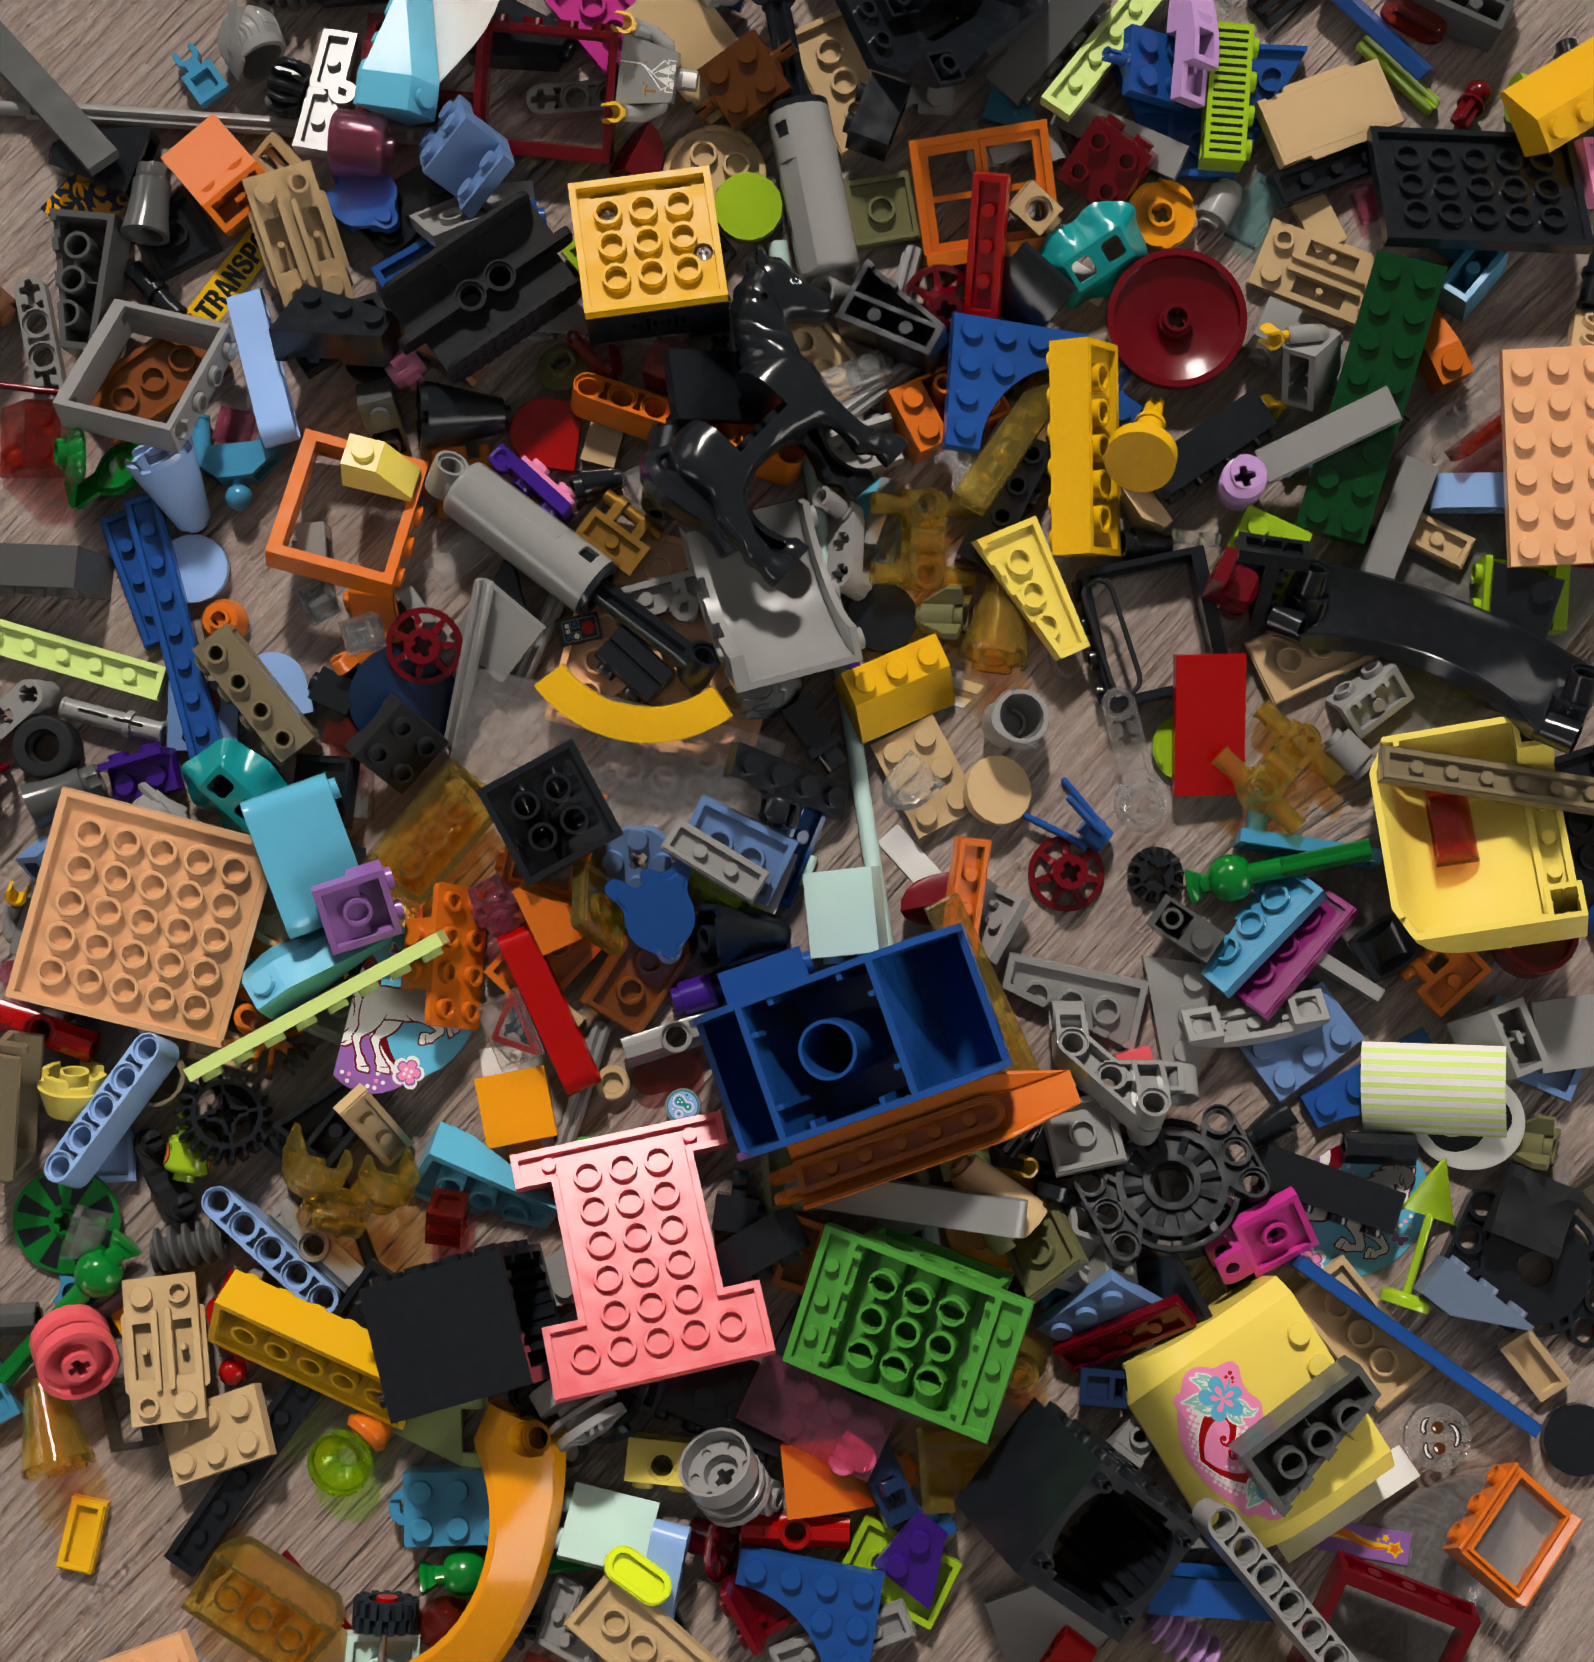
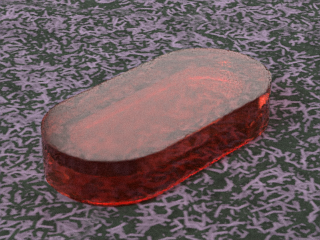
M1385 0L1380 11L1381 18L1386 24L1425 45L1439 44L1447 31V23L1442 17L1412 0Z
M691 1052L676 1053L636 1066L633 1070L632 1081L639 1092L646 1095H654L693 1086L700 1080L703 1066L700 1059Z

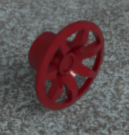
M934 264L919 270L913 275L903 292L909 296L912 290L923 298L924 302L921 305L940 320L946 328H949L954 312L963 313L964 299H959L955 295V291L961 282L965 285L966 275L951 265ZM939 271L950 272L957 277L949 282L947 287H942ZM932 273V290L927 291L915 285L923 276Z
M414 608L398 616L390 626L385 643L386 655L394 671L402 678L415 684H434L449 677L456 670L463 639L458 626L447 614L434 608ZM419 614H432L441 618V620L431 630L426 629ZM411 616L414 617L415 630L409 634L397 630L398 626L405 619ZM445 623L453 630L456 642L440 640L438 635ZM394 636L404 641V652L394 657L392 650ZM456 648L454 661L447 669L439 657L441 650ZM410 659L416 663L415 676L406 673L398 665V662ZM432 662L443 672L433 678H421L427 663Z
M1058 836L1048 839L1035 850L1028 865V881L1032 892L1042 904L1057 911L1070 912L1086 907L1098 896L1104 883V865L1099 853H1095L1088 847L1086 849L1088 852L1079 857L1070 854L1068 841ZM1062 842L1061 857L1055 859L1043 852L1050 845ZM1040 857L1050 866V873L1035 878V865ZM1091 857L1094 858L1097 865V877L1088 874L1086 862ZM1052 882L1055 885L1051 900H1048L1041 894L1037 883ZM1085 882L1096 883L1092 893L1083 900L1079 887ZM1065 890L1071 892L1077 904L1066 906L1056 904V902Z
M695 1517L689 1525L692 1526L687 1552L703 1556L704 1570L707 1578L714 1583L721 1582L730 1572L737 1558L741 1540V1525L736 1526L738 1533H729L728 1530L733 1527L717 1526L708 1519ZM736 1543L731 1553L726 1548L727 1544Z

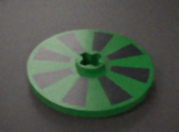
M44 1172L24 1187L16 1200L13 1210V1230L20 1248L35 1264L55 1273L73 1274L74 1267L81 1256L90 1250L98 1248L107 1250L110 1246L113 1230L121 1231L119 1203L109 1186L96 1175L84 1187L71 1188L51 1182L47 1179ZM66 1213L70 1214L69 1218L71 1221H75L69 1228H65V1222L59 1220Z

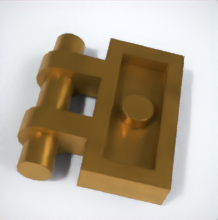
M609 489L602 497V501L611 507L606 515L596 507H593L575 532L619 564V571L631 579L651 552V548L642 542L643 538L648 534L659 542L666 530L656 524V520L649 518L631 505L632 501L623 494L619 496ZM623 516L636 525L632 533H629L616 523L620 517Z

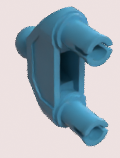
M201 414L194 426L191 437L194 442L200 471L223 487H229L226 491L225 500L231 509L235 511L247 510L252 505L253 494L246 485L261 483L281 463L287 453L286 444L266 449L260 437L255 441L212 445L210 416Z

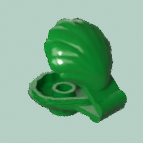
M80 427L68 428L64 438H55L54 463L56 467H62L66 478L64 486L69 506L81 510L86 508L89 502L100 495L108 497L122 495L133 488L137 481L128 472L124 462L126 459L130 462L134 459L131 452L139 445L128 442L119 449L116 446L111 447L101 458L95 472L84 479L86 474V441L84 431Z

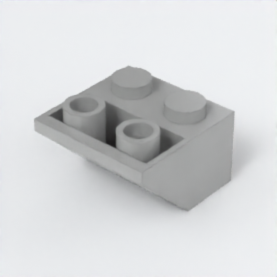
M1509 997L1445 1023L1453 1044L1507 1046L1506 1081L1552 1065L1523 997Z

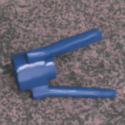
M1066 777L1061 779L1062 784L1071 794V796H1067L1066 801L1084 820L1076 830L1080 834L1079 838L1027 812H1024L1022 815L1023 819L1074 844L1082 852L1088 847L1095 853L1098 852L1114 833L1106 826V822L1094 812Z

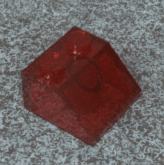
M25 399L2 408L0 477L65 478L62 467H56L54 463L55 438H64L69 427L62 426L52 404L54 399Z

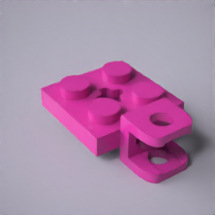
M1290 1186L1234 1216L1230 1227L1219 1238L1203 1248L1212 1266L1216 1267L1224 1284H1233L1251 1274L1258 1278L1320 1243L1297 1193ZM1277 1228V1234L1271 1237L1268 1233L1272 1229ZM1221 1245L1226 1246L1222 1253H1215L1217 1247ZM1237 1263V1267L1234 1270H1226L1229 1264Z

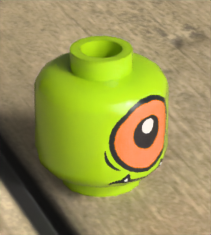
M179 1130V1134L171 1135L168 1139L163 1166L166 1170L174 1173L173 1180L194 1183L196 1176H206L210 1172L213 1156L209 1155L204 1162H200L199 1156L202 1153L200 1149L197 1148L194 1153L188 1154L187 1149L193 1142L189 1140L185 1143H180L178 1138L186 1130Z

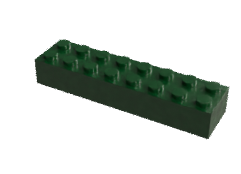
M1377 250L1328 414L1388 386L1403 418L1448 267ZM1401 421L1314 463L1295 525L1313 533L1315 536L1363 548Z

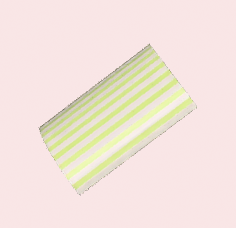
M1362 1041L1360 1083L1363 1130L1370 1132L1507 1138V1046Z

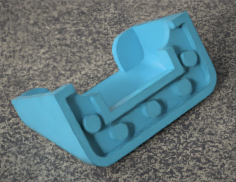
M326 772L240 803L245 822L290 939L323 927L311 886L346 876L344 870L358 866L335 800L342 797L335 777L328 779Z

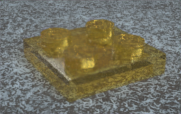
M586 860L573 863V878L571 880V927L609 955L622 953L623 913L620 906L604 892V886L610 879Z

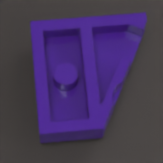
M918 1510L877 1555L873 1565L879 1570L885 1571V1575L928 1609L934 1599L936 1582L948 1532L922 1511Z

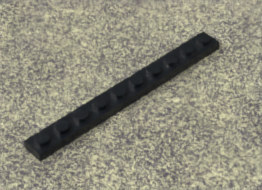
M375 1258L370 1259L333 1314L344 1319H352L361 1327L368 1329L364 1313L359 1314L356 1310L357 1307L361 1306L360 1304L355 1305V1299L360 1298L358 1290L370 1287L369 1279L385 1274H394V1272ZM287 1378L267 1407L277 1454L222 1472L163 1557L191 1577L198 1573L322 1393Z

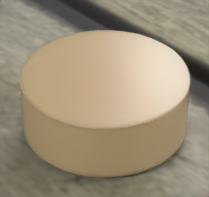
M609 1065L599 1071L602 1082L596 1084L595 1088L602 1098L615 1101L623 1098L629 1092L631 1078L623 1067Z

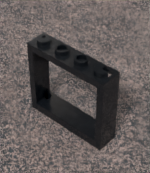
M1203 545L1084 569L1077 573L1076 581L1072 582L1073 596L1075 602L1081 601L1084 615L1079 616V620L1086 636H1089L1091 649L1087 650V659L1091 671L1096 670L1099 683L1094 685L1095 695L1098 704H1104L1105 712L1173 698V685L1135 693L1131 696L1115 697V692L1109 685L1082 601L1081 592L1083 586L1092 578H1103L1108 581L1186 564L1206 653H1228L1217 603L1201 597L1210 576ZM1090 585L1087 590V599L1105 652Z

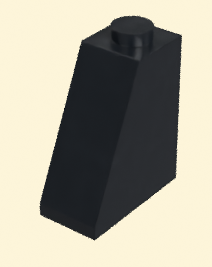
M499 0L494 12L509 14L508 22L522 23L523 16L544 18L543 25L557 26V21L517 0ZM493 31L491 68L559 72L564 62L569 63L576 50V44L574 39ZM476 43L467 53L470 65L474 67Z
M146 126L99 129L116 147L121 157L94 176L89 174L59 139L53 142L49 150L48 164L59 176L129 201L132 180L135 177L137 165L141 161H153L160 144V139L151 128Z

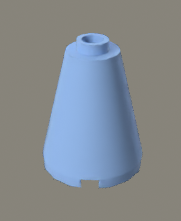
M190 438L186 441L179 454L145 445L136 447L131 452L134 459L131 462L126 459L124 462L131 476L180 531L196 533L203 530L208 525L207 521L211 518V512L193 440Z

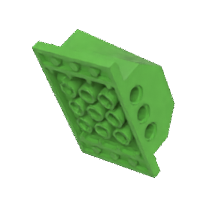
M828 1222L825 1224L782 1361L987 1444L991 1439L1035 1301L1008 1291L1015 1273L919 1236L903 1234L878 1227L877 1225L865 1234H860Z

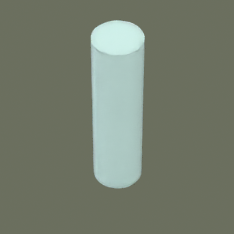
M810 855L803 874L813 872L818 860L817 857ZM803 874L799 882V885L804 886Z

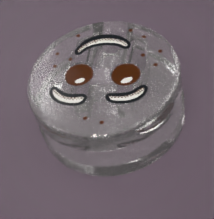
M1437 1400L1417 1402L1406 1410L1400 1420L1398 1427L1400 1445L1404 1453L1422 1468L1435 1472L1447 1471L1458 1466L1467 1456L1471 1446L1469 1425L1460 1412L1446 1403Z

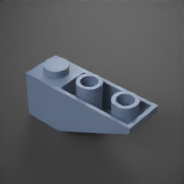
M1437 1255L1413 1287L1414 1291L1428 1300L1433 1306L1450 1316L1529 1331L1534 1328L1532 1324L1525 1320V1317L1528 1315L1526 1311L1510 1300L1507 1304L1496 1297L1499 1292L1498 1289L1483 1278H1480L1478 1282L1467 1274L1470 1268L1454 1255L1449 1259Z

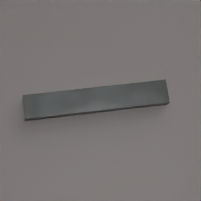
M0 21V75L91 176H94L119 159L121 156L116 147Z

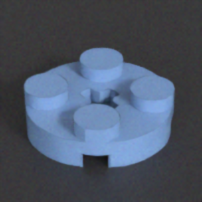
M635 824L622 827L624 835L607 844L602 864L610 879H619L632 887H638L641 883L640 872L643 869L650 868L659 872H665L675 860L660 850L662 843L667 837L661 830L654 826L646 825L643 827L634 826ZM634 852L639 856L644 853L647 856L645 860L647 866L635 865L632 862L633 857L631 854Z

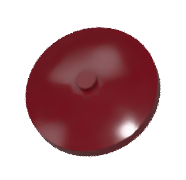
M1190 249L1160 250L1137 260L1117 281L1106 309L1107 337L1109 343L1118 345V361L1138 380L1148 385L1168 390L1190 389L1216 378L1230 365L1237 355L1247 329L1246 302L1236 279L1217 260Z

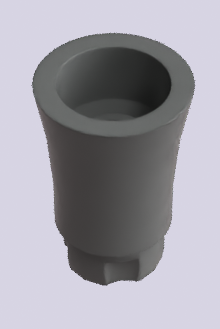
M141 161L138 163L135 177L132 180L127 211L120 228V233L128 240L150 246H161L170 242L169 209L172 185L170 184L171 170L167 168V165L157 161Z
M96 764L80 769L76 767L54 777L20 785L25 804L34 822L41 830L53 822L63 786L99 796L108 793L101 772H98Z

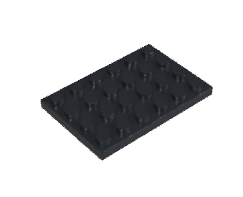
M1386 126L1369 127L1367 131V147L1383 246L1590 254L1592 251L1594 240L1573 139L1550 153L1525 157L1515 132Z

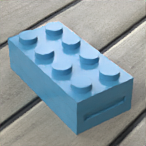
M458 1464L410 1465L404 1471L403 1487L392 1495L388 1506L392 1520L399 1525H404V1548L488 1545L489 1502L482 1467H466ZM401 1500H403V1512L401 1510Z

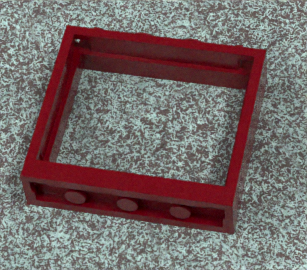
M494 13L486 30L476 42L473 113L486 124L489 121L493 31L609 43L605 102L615 101L622 33L613 32L611 29L613 24L593 23L592 30L578 29L579 21L558 19L557 26L543 25L544 18L523 16L522 23L508 22L509 14ZM605 106L604 119L612 118V109L609 106ZM604 123L602 147L515 138L506 139L513 155L611 164L614 159L616 123Z
M1341 1550L1337 1551L1312 1603L1314 1608L1328 1623L1346 1585H1349L1451 1625L1455 1628L1438 1662H1462L1481 1624L1475 1603ZM1308 1621L1302 1627V1633L1306 1630ZM1292 1645L1287 1656V1662H1308L1298 1649Z

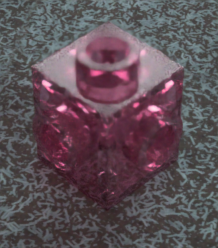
M499 873L468 889L473 908L471 914L480 929L486 927L494 938L515 929L525 921L524 915L512 892L516 887L509 888Z

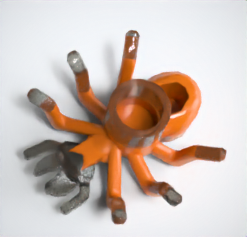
M242 1004L234 1012V1024L237 1030L245 1036L273 1021L259 1012L254 1004ZM297 1028L285 1031L284 1034L287 1038L303 1034L305 1031L301 1030L298 1032ZM238 1039L222 1040L221 1046L226 1047ZM287 1039L271 1046L268 1053L266 1079L270 1081L273 1079L275 1050L281 1051L283 1069L291 1076H295L296 1073L287 1065L288 1062L295 1068H303L304 1064L299 1060V1057L310 1060L307 1051L300 1047H305L311 1052L315 1051V1047L305 1041L289 1043ZM264 1043L260 1044L255 1050V1056L241 1064V1069L246 1070L251 1064L256 1062L266 1048Z

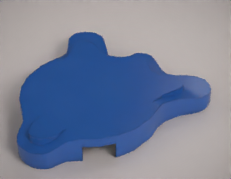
M371 148L361 149L352 166L339 169L333 173L332 178L336 187L333 190L325 191L333 216L341 226L354 233H358L356 229L370 228L372 232L391 234L401 224L398 215L399 207L397 205L400 192L391 176L378 167V157L374 150Z
M678 860L665 872H659L650 868L643 869L640 872L641 883L638 887H632L615 878L607 881L604 886L605 894L615 901L622 910L624 926L629 937L639 947L656 954L666 964L679 960L682 947L691 935L695 925L694 906L687 891L692 869Z

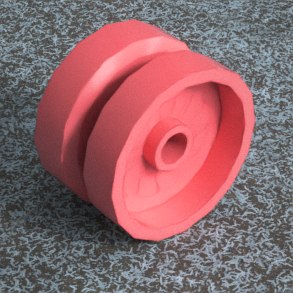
M77 1304L54 1309L41 1318L31 1332L29 1348L41 1387L53 1397L63 1400H78L97 1394L111 1382L118 1371L120 1357L106 1317L96 1308Z

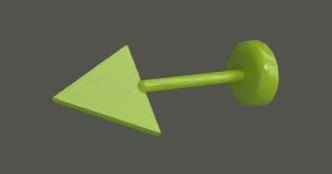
M1442 1158L1402 1207L1425 1215L1403 1291L1391 1287H1383L1378 1299L1427 1315L1430 1309L1429 1301L1412 1295V1291L1433 1219L1454 1225L1446 1158Z

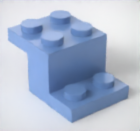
M459 94L453 102L449 100L442 107L438 116L440 120L433 129L427 128L422 133L417 145L419 146L418 153L423 173L457 197L460 211L472 219L514 167L515 162L508 140L474 115L471 102Z

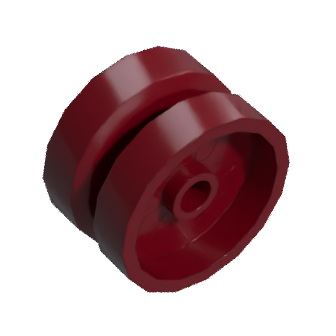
M1579 938L1490 951L1493 959L1505 972L1517 978L1537 979L1551 974L1567 963L1573 957L1579 945Z

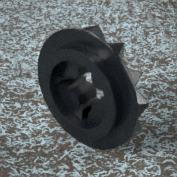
M1153 846L1139 851L1131 859L1127 869V879L1131 890L1140 899L1151 903H1160L1165 894L1173 898L1180 890L1185 872L1180 863V858L1169 849ZM1147 861L1156 869L1168 866L1165 873L1161 876L1165 887L1156 880L1144 884L1143 881L1151 873Z

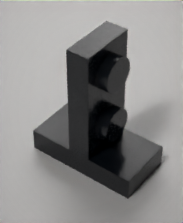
M1238 532L1235 544L1236 550L1240 551L1237 557V562L1259 565L1257 571L1260 584L1259 592L1248 609L1250 626L1264 628L1267 614L1270 615L1276 604V594H1273L1275 585H1281L1284 569L1309 571L1312 561L1309 541Z

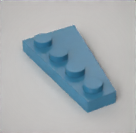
M1275 853V854L1273 855L1272 859H1273V858H1278V857H1281V856H1279L1277 853ZM1304 874L1255 884L1252 889L1255 893L1247 906L1240 908L1234 918L1236 923L1229 935L1224 936L1201 971L1202 976L1228 999L1328 897L1320 886Z

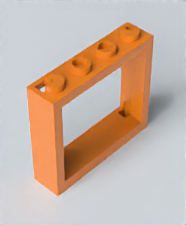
M306 428L265 549L266 566L392 600L395 587L401 588L406 574V568L402 567L404 557L411 558L416 540V537L411 536L414 526L420 527L425 512V507L421 506L423 496L430 497V493L425 488V480L429 472L430 462L403 455L421 469V474L412 502L406 501L384 572L288 547L317 457L321 455L341 461L348 441L347 439Z

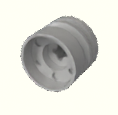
M551 1378L529 1395L541 1419L558 1413L560 1419L548 1430L551 1436L566 1430L568 1431L556 1442L560 1452L591 1442L608 1431L616 1420L626 1413V1408L622 1402L608 1408L605 1407L617 1396L616 1391L556 1404Z
M724 1427L706 1430L693 1438L682 1453L679 1461V1478L683 1487L696 1502L703 1515L715 1525L728 1528L744 1525L757 1517L766 1506L771 1493V1478L746 1438L736 1430Z

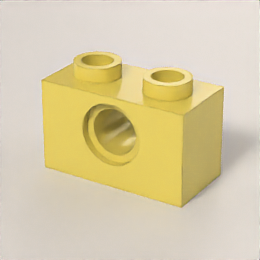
M638 1431L628 1438L624 1481L632 1482V1487L640 1489H652L653 1484L668 1485L667 1490L672 1492L686 1493L687 1491L679 1478V1461L684 1449L695 1437ZM658 1455H666L672 1460L673 1466L667 1471H660L654 1466L653 1459Z

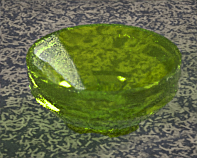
M333 1430L322 1435L314 1442L308 1454L307 1467L312 1481L319 1489L332 1496L345 1497L357 1493L367 1483L373 1470V1457L370 1448L360 1436L347 1430ZM348 1447L353 1450L356 1455L355 1464L346 1465L342 1463L338 1457L339 1449Z

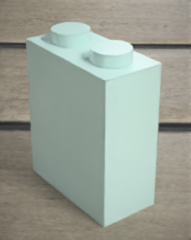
M880 866L803 874L811 959L822 958L823 965L843 963L845 955L856 954L859 957L888 946Z
M576 1482L573 1491L566 1490L562 1512H566L567 1517L564 1527L559 1526L554 1547L558 1549L557 1559L603 1570V1561L606 1554L611 1549L620 1545L630 1546L646 1557L653 1524L657 1518L660 1503Z

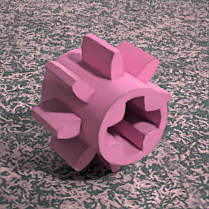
M401 349L390 362L391 364L384 368L400 390L408 385L413 392L417 388V381H425L421 374L428 370L415 351L405 355Z

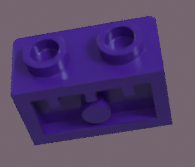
M160 742L139 746L140 752L131 755L129 752L111 754L108 756L109 761L97 765L98 772L108 773L114 799L132 804L137 798L142 796V792L138 789V784L146 782L155 790L158 789L164 795L185 789L176 749L161 747Z

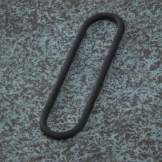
M1092 578L1083 586L1081 595L1103 667L1112 690L1122 696H1131L1141 688L1143 679L1122 610L1112 584L1103 578ZM1094 583H1101L1108 587L1137 674V684L1129 691L1120 690L1115 685L1087 599V590Z

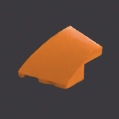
M843 1432L816 1435V1440L784 1443L780 1445L788 1520L831 1515L875 1506L861 1472L853 1470L846 1476H840L835 1474L830 1468L829 1457L844 1435Z

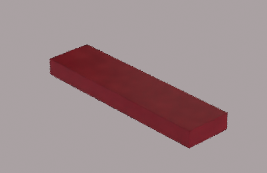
M1175 1294L1076 1333L1067 1340L1056 1341L1053 1343V1353L1071 1374L1079 1372L1080 1367H1093L1196 1327L1197 1317L1181 1297Z

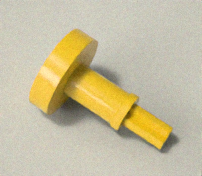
M1152 396L1148 397L1144 410L1136 416L1134 422L1118 428L1108 441L1104 455L1106 471L1115 483L1127 490L1135 492L1157 490L1167 484L1174 474L1178 459V449L1172 436L1165 430L1166 421L1163 417L1165 401L1161 397L1157 400Z

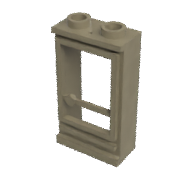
M8 1030L0 1038V1183L13 1181L38 1155L41 1096L37 1088V1082L41 1080L44 1034Z

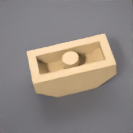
M1120 486V508L1133 527L1162 533L1169 528L1173 520L1153 491L1135 492Z

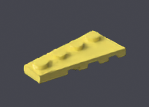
M1036 516L971 542L1055 661L1090 647Z

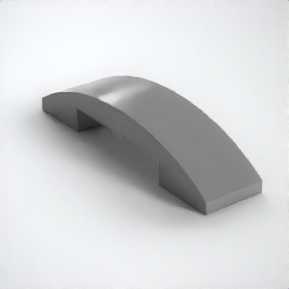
M1321 988L1292 993L1269 1022L1248 1007L1218 1012L1216 1005L1182 1010L1180 1013L1189 1045L1211 1048L1239 1047L1272 1042L1313 1030L1329 1023L1331 1019Z

